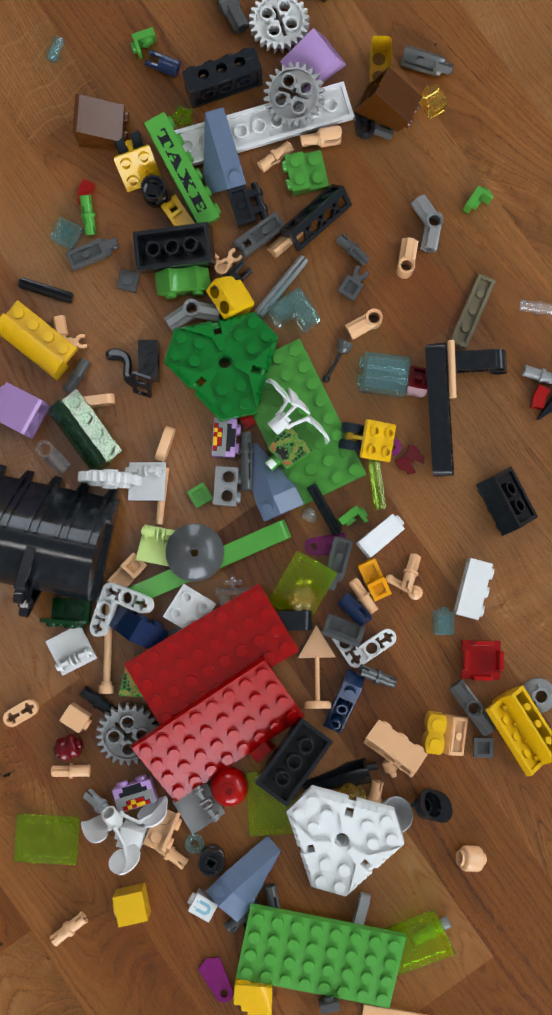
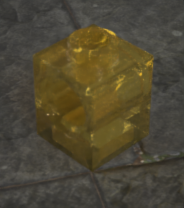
M437 83L433 86L428 85L421 90L420 95L422 98L420 104L429 119L446 110L449 102Z

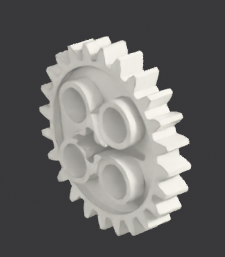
M261 0L260 3L255 1V7L251 8L252 14H249V28H251V35H255V42L260 41V47L266 44L267 51L271 47L274 48V53L277 52L278 48L284 53V48L286 47L291 51V45L295 47L298 41L300 42L304 38L303 36L307 35L306 29H309L308 9L303 8L304 2L298 3V0ZM273 7H274V8L276 9V11H277L278 20H276V13H275ZM285 8L288 9V11L284 12L281 11V9ZM269 15V16H271V17H270V18H264L263 16ZM293 25V26H295V28H292V29H291V28H288L287 26ZM271 32H277L278 34H277V35H271L270 33H271Z
M114 469L78 472L79 482L88 483L90 486H101L104 489H130L131 487H141L142 477L129 472H118V470Z

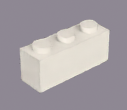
M467 558L453 614L476 620L483 616L485 610L483 601L484 598L488 597L490 590L487 587L489 579L492 580L494 575L492 563Z

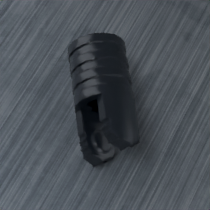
M242 258L223 277L233 276L235 280L243 282L253 270L248 268L241 275L237 273L245 265V261Z

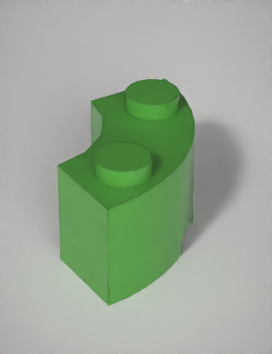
M195 265L186 268H166L155 273L157 295L165 296L166 299H175L177 296L192 295L193 297L203 296V292H206L210 285L209 269L206 267Z

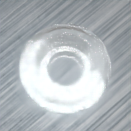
M309 506L301 509V517L314 523L319 518L316 509Z

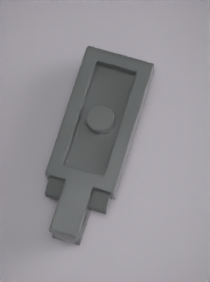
M407 44L405 45L400 66L432 76H440L441 72L451 75L454 64L446 62V58L442 55Z
M98 238L66 252V256L72 270L75 272L108 258V256L112 255L111 251L120 248L116 238L108 241L106 238Z
M334 536L325 572V578L329 579L327 589L335 591L337 581L342 582L345 577L353 540Z

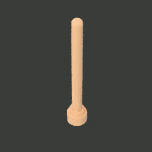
M107 604L105 606V615H107L109 612V606ZM111 627L104 636L103 681H101L98 691L100 694L114 693V685H112Z

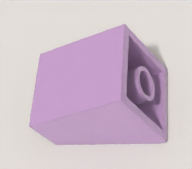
M314 28L280 61L286 68H289V62L292 63L293 67L299 62L301 68L306 63L308 66L307 71L313 67V75L318 73L320 75L318 80H322L323 83L347 65L327 38ZM310 85L304 86L303 89H302V91H304V92L310 91V90H311V86H310Z
M6 382L5 385L0 387V423L33 440L51 406L43 400Z

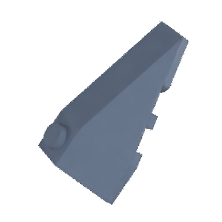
M257 442L252 444V449L254 450V455H252V492L264 522L304 505L297 486L278 467L271 471L264 463L270 456Z
M267 835L227 870L206 892L219 908L238 922L249 911L250 904L255 903V899L262 889L268 873L281 852L280 848Z

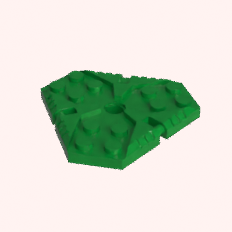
M255 312L233 316L226 320L223 318L218 319V322L214 323L208 321L206 323L175 328L164 364L189 390L192 388L195 391V396L220 422L250 416L256 413L266 381L265 373L269 371L278 336ZM220 329L221 334L215 335L214 330ZM227 362L230 366L222 368L219 364ZM252 368L258 370V373L251 372ZM201 379L205 382L202 386L198 384Z

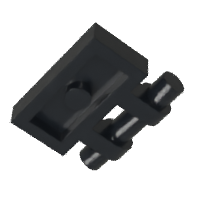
M258 182L251 183L252 190L247 191L245 184L227 189L238 227L255 223L256 214H260L261 220L268 217V207L264 204L262 198L263 191L259 188ZM251 198H255L257 206L252 207Z

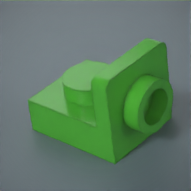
M153 27L131 34L133 42L130 45L133 54L137 53L139 60L143 59L140 48H149L154 43H157Z
M478 186L462 210L469 214L471 209H477L481 201L489 205L494 196L487 188Z
M356 505L338 518L337 521L341 526L344 524L349 526L357 520L355 518L357 515L363 523H366L368 521L366 518L368 514L362 507L358 508Z

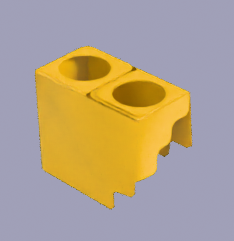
M389 36L372 37L369 51V83L373 81L372 75L374 72H383L388 67L392 69V39ZM382 53L385 56V63L375 65L372 60L374 54Z
M233 276L214 279L206 290L224 320L246 314L254 306V301L242 281L235 280ZM214 285L218 288L210 290Z
M235 978L234 1004L240 1005L241 1010L248 1012V1015H272V984L268 985Z

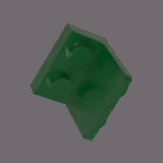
M53 598L51 617L40 618V622L46 623L47 627L83 628L84 624H90L92 601Z

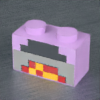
M214 417L213 458L235 459L236 454L239 455L240 443L236 442L237 435L240 436L241 424H238L237 419L220 422Z
M146 774L135 777V781L129 783L127 780L116 783L117 786L112 790L118 812L132 810L155 803L158 800L152 776L147 777Z

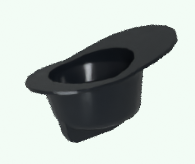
M424 788L415 797L414 802L411 803V807L415 808L416 814L421 819L446 823L452 817V804L449 798L440 791Z

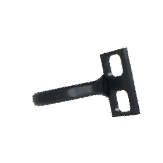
M117 348L109 349L106 352V358L111 361L118 360L124 363V381L133 387V393L151 398V377L135 371L132 372V361L128 353ZM136 376L145 378L147 383L137 380ZM137 387L146 389L148 393L137 390Z

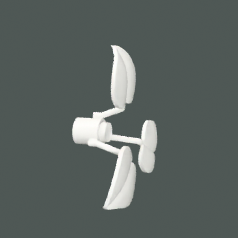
M271 378L267 379L265 382L272 384L282 395L284 401L280 410L275 414L276 416L268 422L271 429L278 435L285 428L289 430L291 427L307 421L324 435L325 443L328 444L330 439L320 423L310 416L309 409L299 399L298 395L291 388H288V395L276 381ZM289 402L292 407L285 413L283 410ZM297 407L308 414L307 417L289 424L291 419L288 415Z
M163 796L158 798L157 802L141 808L137 814L139 820L124 814L123 811L118 812L114 806H108L102 811L101 815L81 822L83 834L91 843L104 841L108 836V831L114 830L123 849L115 851L109 859V868L113 873L124 875L130 872L138 864L141 855L140 849L136 844L126 847L118 831L123 825V817L139 825L144 823L147 828L154 827L161 823L167 814L168 798Z

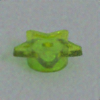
M178 105L175 113L170 115L177 122L178 129H181L185 124L193 125L191 119L192 108L187 109Z

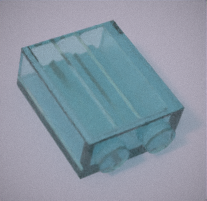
M365 351L364 356H360L359 368H362L361 375L357 376L356 382L359 392L404 398L407 392L411 357Z

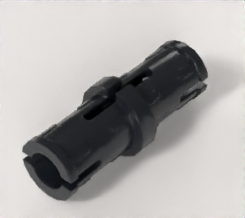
M87 685L79 694V696L91 703L94 709L97 708L103 713L108 712L111 714V707L117 710V707L104 699L105 696L97 694Z

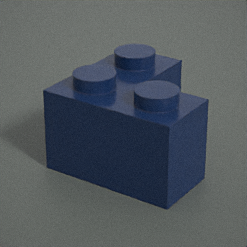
M121 605L109 624L111 628L127 640L148 649L164 640L168 632L162 628L163 624L155 619L149 621V617L141 613L138 614V612Z

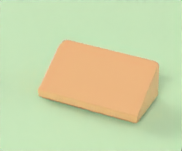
M303 232L296 236L297 240L303 236ZM281 235L267 247V250L274 258H277L293 243L290 238Z
M445 714L447 728L443 734L445 746L442 753L463 756L468 717Z

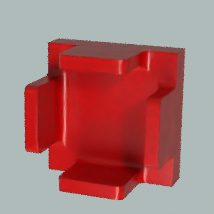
M461 639L460 678L475 681L500 680V671H504V652L501 651V641Z

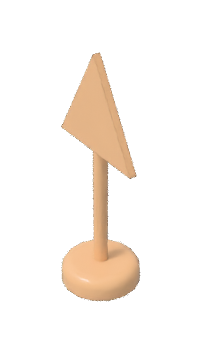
M316 625L298 657L315 658V701H306L304 709H332L330 701H320L319 658H336Z

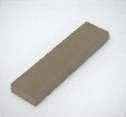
M482 274L477 275L450 340H455L456 347L463 350L467 349L496 280Z

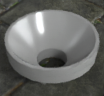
M535 677L523 684L540 713L552 708V684L549 681ZM539 691H544L546 694V699L543 702H538L535 698L536 693Z
M390 797L382 804L395 808L403 833L412 824V807L402 797Z

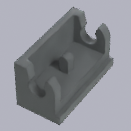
M328 613L321 634L359 648L365 626L361 627L354 622Z

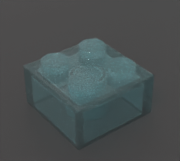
M60 217L50 239L69 250H73L84 230L81 226Z

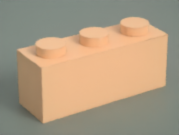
M378 720L364 741L365 745L410 777L414 776L428 755L422 746L410 742L405 734L393 730L392 726L386 721Z

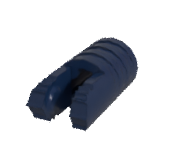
M149 50V54L158 58L159 62L156 64L146 60L145 66L174 78L178 76L181 61L155 50Z
M350 593L343 596L337 603L361 627L372 619L371 614Z

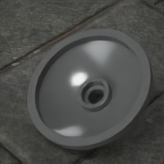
M191 523L178 528L170 536L166 545V560L170 569L178 577L187 581L197 582L210 578L218 571L223 562L224 547L221 538L212 528L203 524ZM192 549L198 550L197 556L191 555Z

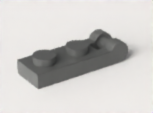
M274 212L237 238L233 245L236 249L239 248L242 257L246 259L257 249L280 234L279 230L285 224L278 214ZM249 240L251 245L246 247L244 243Z

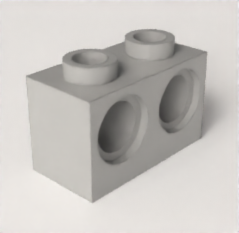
M216 466L213 495L214 506L237 507V503L241 502V492L238 491V484H241L239 468ZM226 473L234 474L232 482L224 481L223 477ZM226 491L233 494L232 500L228 502L222 499V495Z

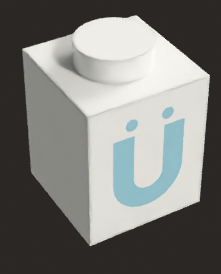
M198 888L196 893L192 892L187 902L190 904L188 911L208 923L217 908V904L209 894Z

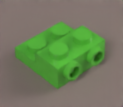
M321 150L305 154L301 151L284 155V161H281L284 173L287 172L286 186L288 191L291 190L292 197L324 190L329 187Z

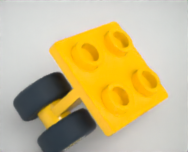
M138 130L130 134V140L125 141L122 137L119 141H115L119 155L114 157V161L127 192L141 188L142 180L149 175H157L162 178L150 145H144Z
M366 419L365 426L350 422L342 423L341 430L346 432V438L340 439L339 448L360 451L359 456L361 458L390 462L396 431L395 424Z

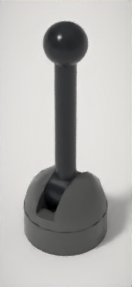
M342 338L337 343L339 353L327 375L323 376L324 382L330 381V375L341 355L349 353L353 347L351 343Z

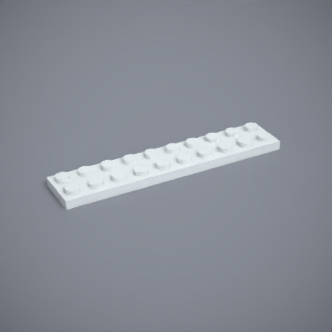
M344 81L322 87L325 89V92L320 95L324 96L325 100L319 103L322 104L323 108L316 109L319 115L313 113L314 121H311L309 118L306 119V126L302 121L299 128L295 123L290 128L288 122L283 126L281 119L278 122L274 120L276 115L270 116L269 112L272 109L267 110L265 107L267 104L226 115L237 153L313 132L319 128L330 127L353 120L354 113ZM294 95L306 102L310 101V99L302 98L299 95ZM286 98L278 100L279 105H283L286 102ZM301 103L297 104L295 111L301 112L304 105ZM205 122L174 130L176 135L180 133L185 143L182 146L185 152L189 151L194 160L192 165L203 164Z

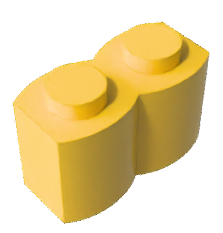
M428 711L424 719L426 730L422 737V746L426 753L441 755L445 746L443 734L447 728V719L442 712Z

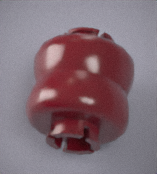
M75 734L58 738L53 747L54 754L57 758L60 757L62 761H69L72 758L79 757L82 749H84V746H82L84 745L80 737L77 738Z

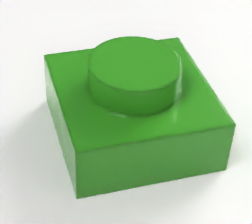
M204 482L187 492L197 509L213 499Z

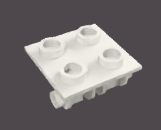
M129 462V467L125 468V472L141 476L142 485L141 487H131L128 489V500L165 501L166 462Z
M183 584L163 617L183 629L210 613L216 603Z
M83 628L69 629L45 641L56 662L55 667L57 671L61 672L62 676L97 659Z

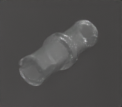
M521 299L519 311L536 313L538 316L540 314L552 315V304L543 303L542 300L536 302Z

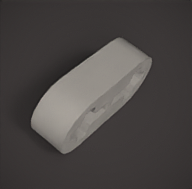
M359 893L352 923L364 925L371 894Z

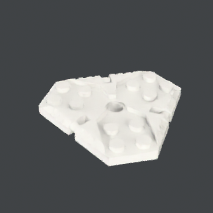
M311 785L286 811L297 846L301 848L300 855L310 886L313 888L347 896L367 876L372 874V869L378 868L404 845L402 830L395 808L359 797L356 798V801L350 800L347 794ZM346 807L354 809L353 812L347 811Z

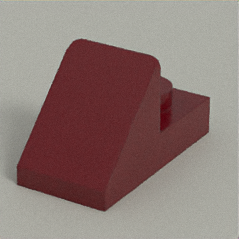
M411 365L405 394L424 397L427 392L426 368Z

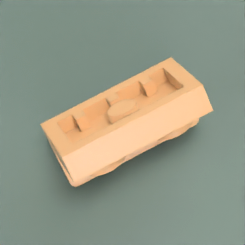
M167 810L164 820L158 825L149 828L143 845L165 853L166 849L170 850L174 842V838L171 837L173 831H178L182 819H179L181 813Z

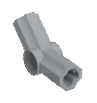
M425 194L420 195L411 203V207L424 224L420 250L429 253L437 252L443 216L435 210ZM429 220H436L438 225H431Z
M188 299L181 307L167 315L164 320L174 332L175 328L183 327L195 319L218 322L221 314L214 304ZM190 306L197 307V310L194 313H189L187 311V309Z

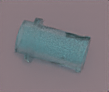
M54 36L50 49L46 51V58L49 61L56 63L60 60V53L65 44L63 38Z

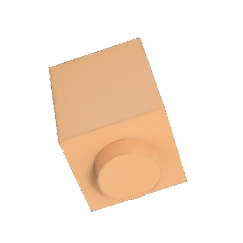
M72 702L59 721L80 733L83 729L85 731L92 723L90 718L93 714Z

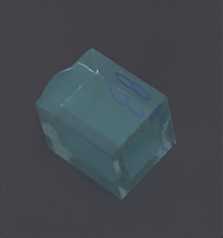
M438 607V611H432V634L455 635V612L449 611V607Z

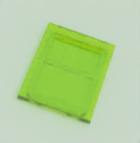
M297 550L269 600L273 606L283 611L311 609L313 617L338 572Z
M247 772L246 778L249 783L247 793L249 835L294 834L286 812L287 808L294 802V798L286 807L255 784L253 780L259 772Z
M17 814L14 862L77 865L80 817Z
M435 910L384 928L406 933L398 975L456 954Z

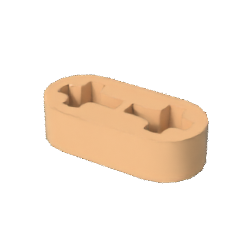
M99 394L78 398L81 409L116 404L114 394Z
M165 427L155 460L159 462L166 461L175 436V428Z
M27 699L11 708L3 716L4 723L9 727H14L31 718L39 711L38 702L34 699ZM27 703L34 705L33 713L31 711L23 712V709L27 708ZM10 713L12 715L16 713L20 714V716L15 719L16 723L13 720L9 721L8 718L11 716Z

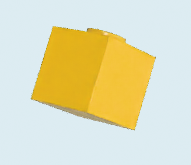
M141 883L116 889L112 899L113 911L117 918L118 927L148 921L151 908L146 884Z

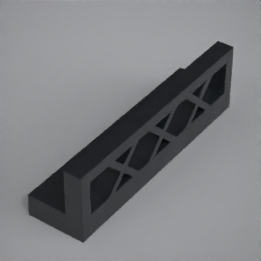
M331 184L279 230L282 236L291 239L296 251H301L352 206L344 186ZM342 197L345 204L337 208L338 199ZM330 208V217L325 220V211ZM318 220L317 228L314 231H310L312 222ZM301 232H305L303 241L299 243L296 236Z

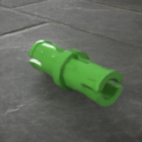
M91 195L79 196L82 212L80 217L83 219L85 235L97 234L94 218L96 214L93 212Z

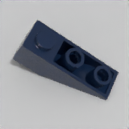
M346 670L332 702V709L329 710L324 722V727L342 733L363 689L364 677L357 676V673L351 670Z

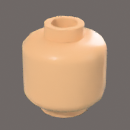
M463 845L456 853L457 865L466 872H480L487 862L486 854L480 846Z

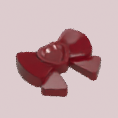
M409 445L407 452L402 458L395 460V464L399 469L406 471L407 474H413L416 471L410 463L416 460L424 464V455H421L420 450L416 446Z

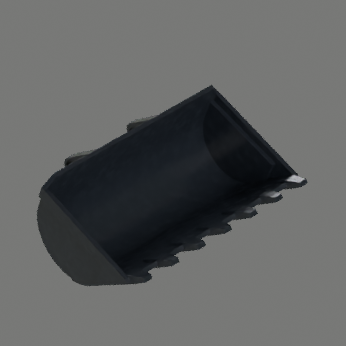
M0 464V583L14 585L13 602L18 604L19 616L29 617L42 591L98 602L120 500L117 499L118 489H109L105 496L90 494V485L83 482L77 490L61 487L62 477L54 476L48 485L33 482L35 471L27 470L18 479L5 476L7 466Z

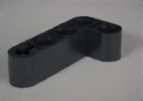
M504 349L455 351L456 373L489 372L495 375L508 373L507 352Z

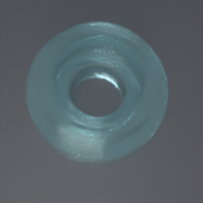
M199 834L189 835L185 840L186 850L191 854L200 853L204 848L202 836ZM193 840H196L198 842V845L193 846L191 842Z

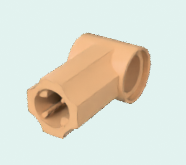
M402 238L396 273L402 279L409 278L415 268L418 241L415 238ZM407 265L410 270L405 271L401 266Z
M373 308L361 317L346 324V330L352 340L372 329L379 328L383 320L382 312ZM371 315H376L379 318V321L376 323L370 322L369 317Z

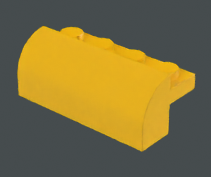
M18 300L6 314L3 313L0 317V336L58 381L69 367L66 363L78 348Z
M524 686L512 688L493 699L492 704L485 710L526 776H532L543 765L552 763V731Z

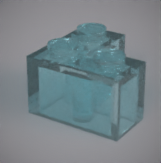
M300 287L268 307V314L278 328L293 318L303 333L320 324V316Z

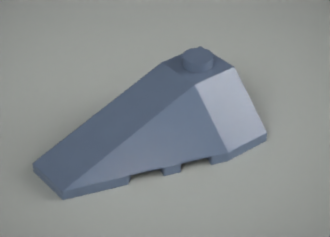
M224 107L205 112L203 177L211 194L246 184Z

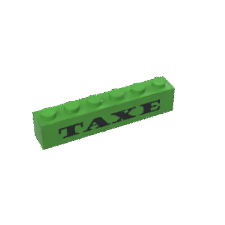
M165 112L144 122L146 130L195 222H208L212 224L220 220V208L217 203H212L210 199L212 196L211 191L207 185L203 186L201 179H203L202 174L198 168L194 169L192 165L193 157L189 151L185 152L182 146L185 144L180 133L176 135L173 129L175 123L171 116L167 117Z

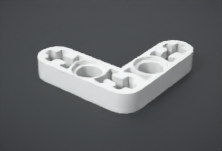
M106 583L102 588L89 629L91 634L100 637L105 636L109 632V624L115 615L118 604L138 613H150L154 608L153 599L118 583ZM112 588L113 591L120 593L118 595L111 594L109 589ZM129 592L132 599L129 603H126L124 596ZM137 601H145L147 607L144 608L143 605L136 603ZM105 604L109 606L107 615L102 612V607ZM97 625H100V627L102 628L101 631H99Z
M383 629L360 644L359 648L355 647L356 649L352 651L356 656H361L358 664L356 662L351 663L353 658L350 653L345 655V652L353 648L352 645L342 648L339 644L340 641L333 638L332 640L351 667L358 668L361 664L364 665L396 642V634L391 629ZM385 632L392 634L390 642L384 641L381 643L384 645L382 648L375 640L377 637L379 640H382ZM368 643L376 644L377 650L375 653L370 654L367 652L366 646Z

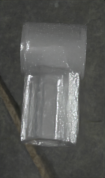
M46 440L40 441L37 444V454L59 476L70 469L72 464L54 444ZM44 445H49L51 448L47 455L42 453Z

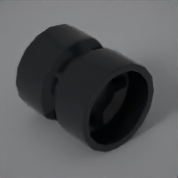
M149 175L142 180L141 191L148 206L159 208L161 204L166 203L168 193L164 180L161 177Z
M208 844L202 848L198 867L204 875L215 876L222 871L225 860V853L222 847L217 844Z

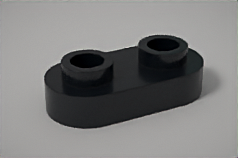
M354 112L353 120L356 135L361 139H370L375 131L374 120Z

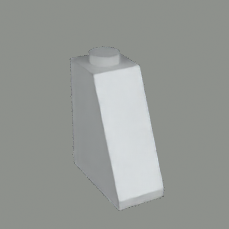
M391 514L357 541L356 545L367 558H371L405 529L402 526L404 525L403 520L398 515L394 516Z

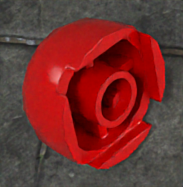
M234 766L218 771L213 776L210 784L213 798L218 804L225 807H233L240 804L246 798L249 790V781L241 769Z

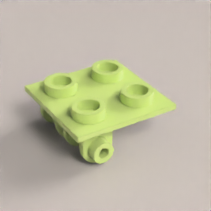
M144 525L141 530L142 537L136 560L169 567L166 560V545L170 536L176 530Z

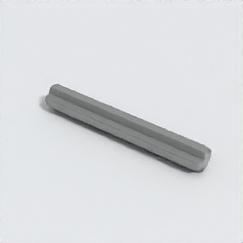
M300 255L255 309V313L259 317H264L308 263L306 257Z

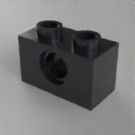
M138 340V373L150 376L151 382H160V344L158 340ZM138 376L140 381L147 382L145 378Z

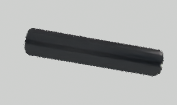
M23 277L20 278L18 286L22 289L67 303H72L74 298L71 292Z
M315 483L309 485L307 490L333 535L339 534L342 529L318 486Z

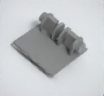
M207 782L193 788L194 791L176 803L174 800L172 801L192 834L211 822H217L225 814L222 806L213 798Z

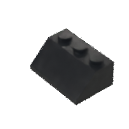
M512 466L476 484L478 492L483 498L487 510L492 515L496 528L502 536L520 529L538 517Z

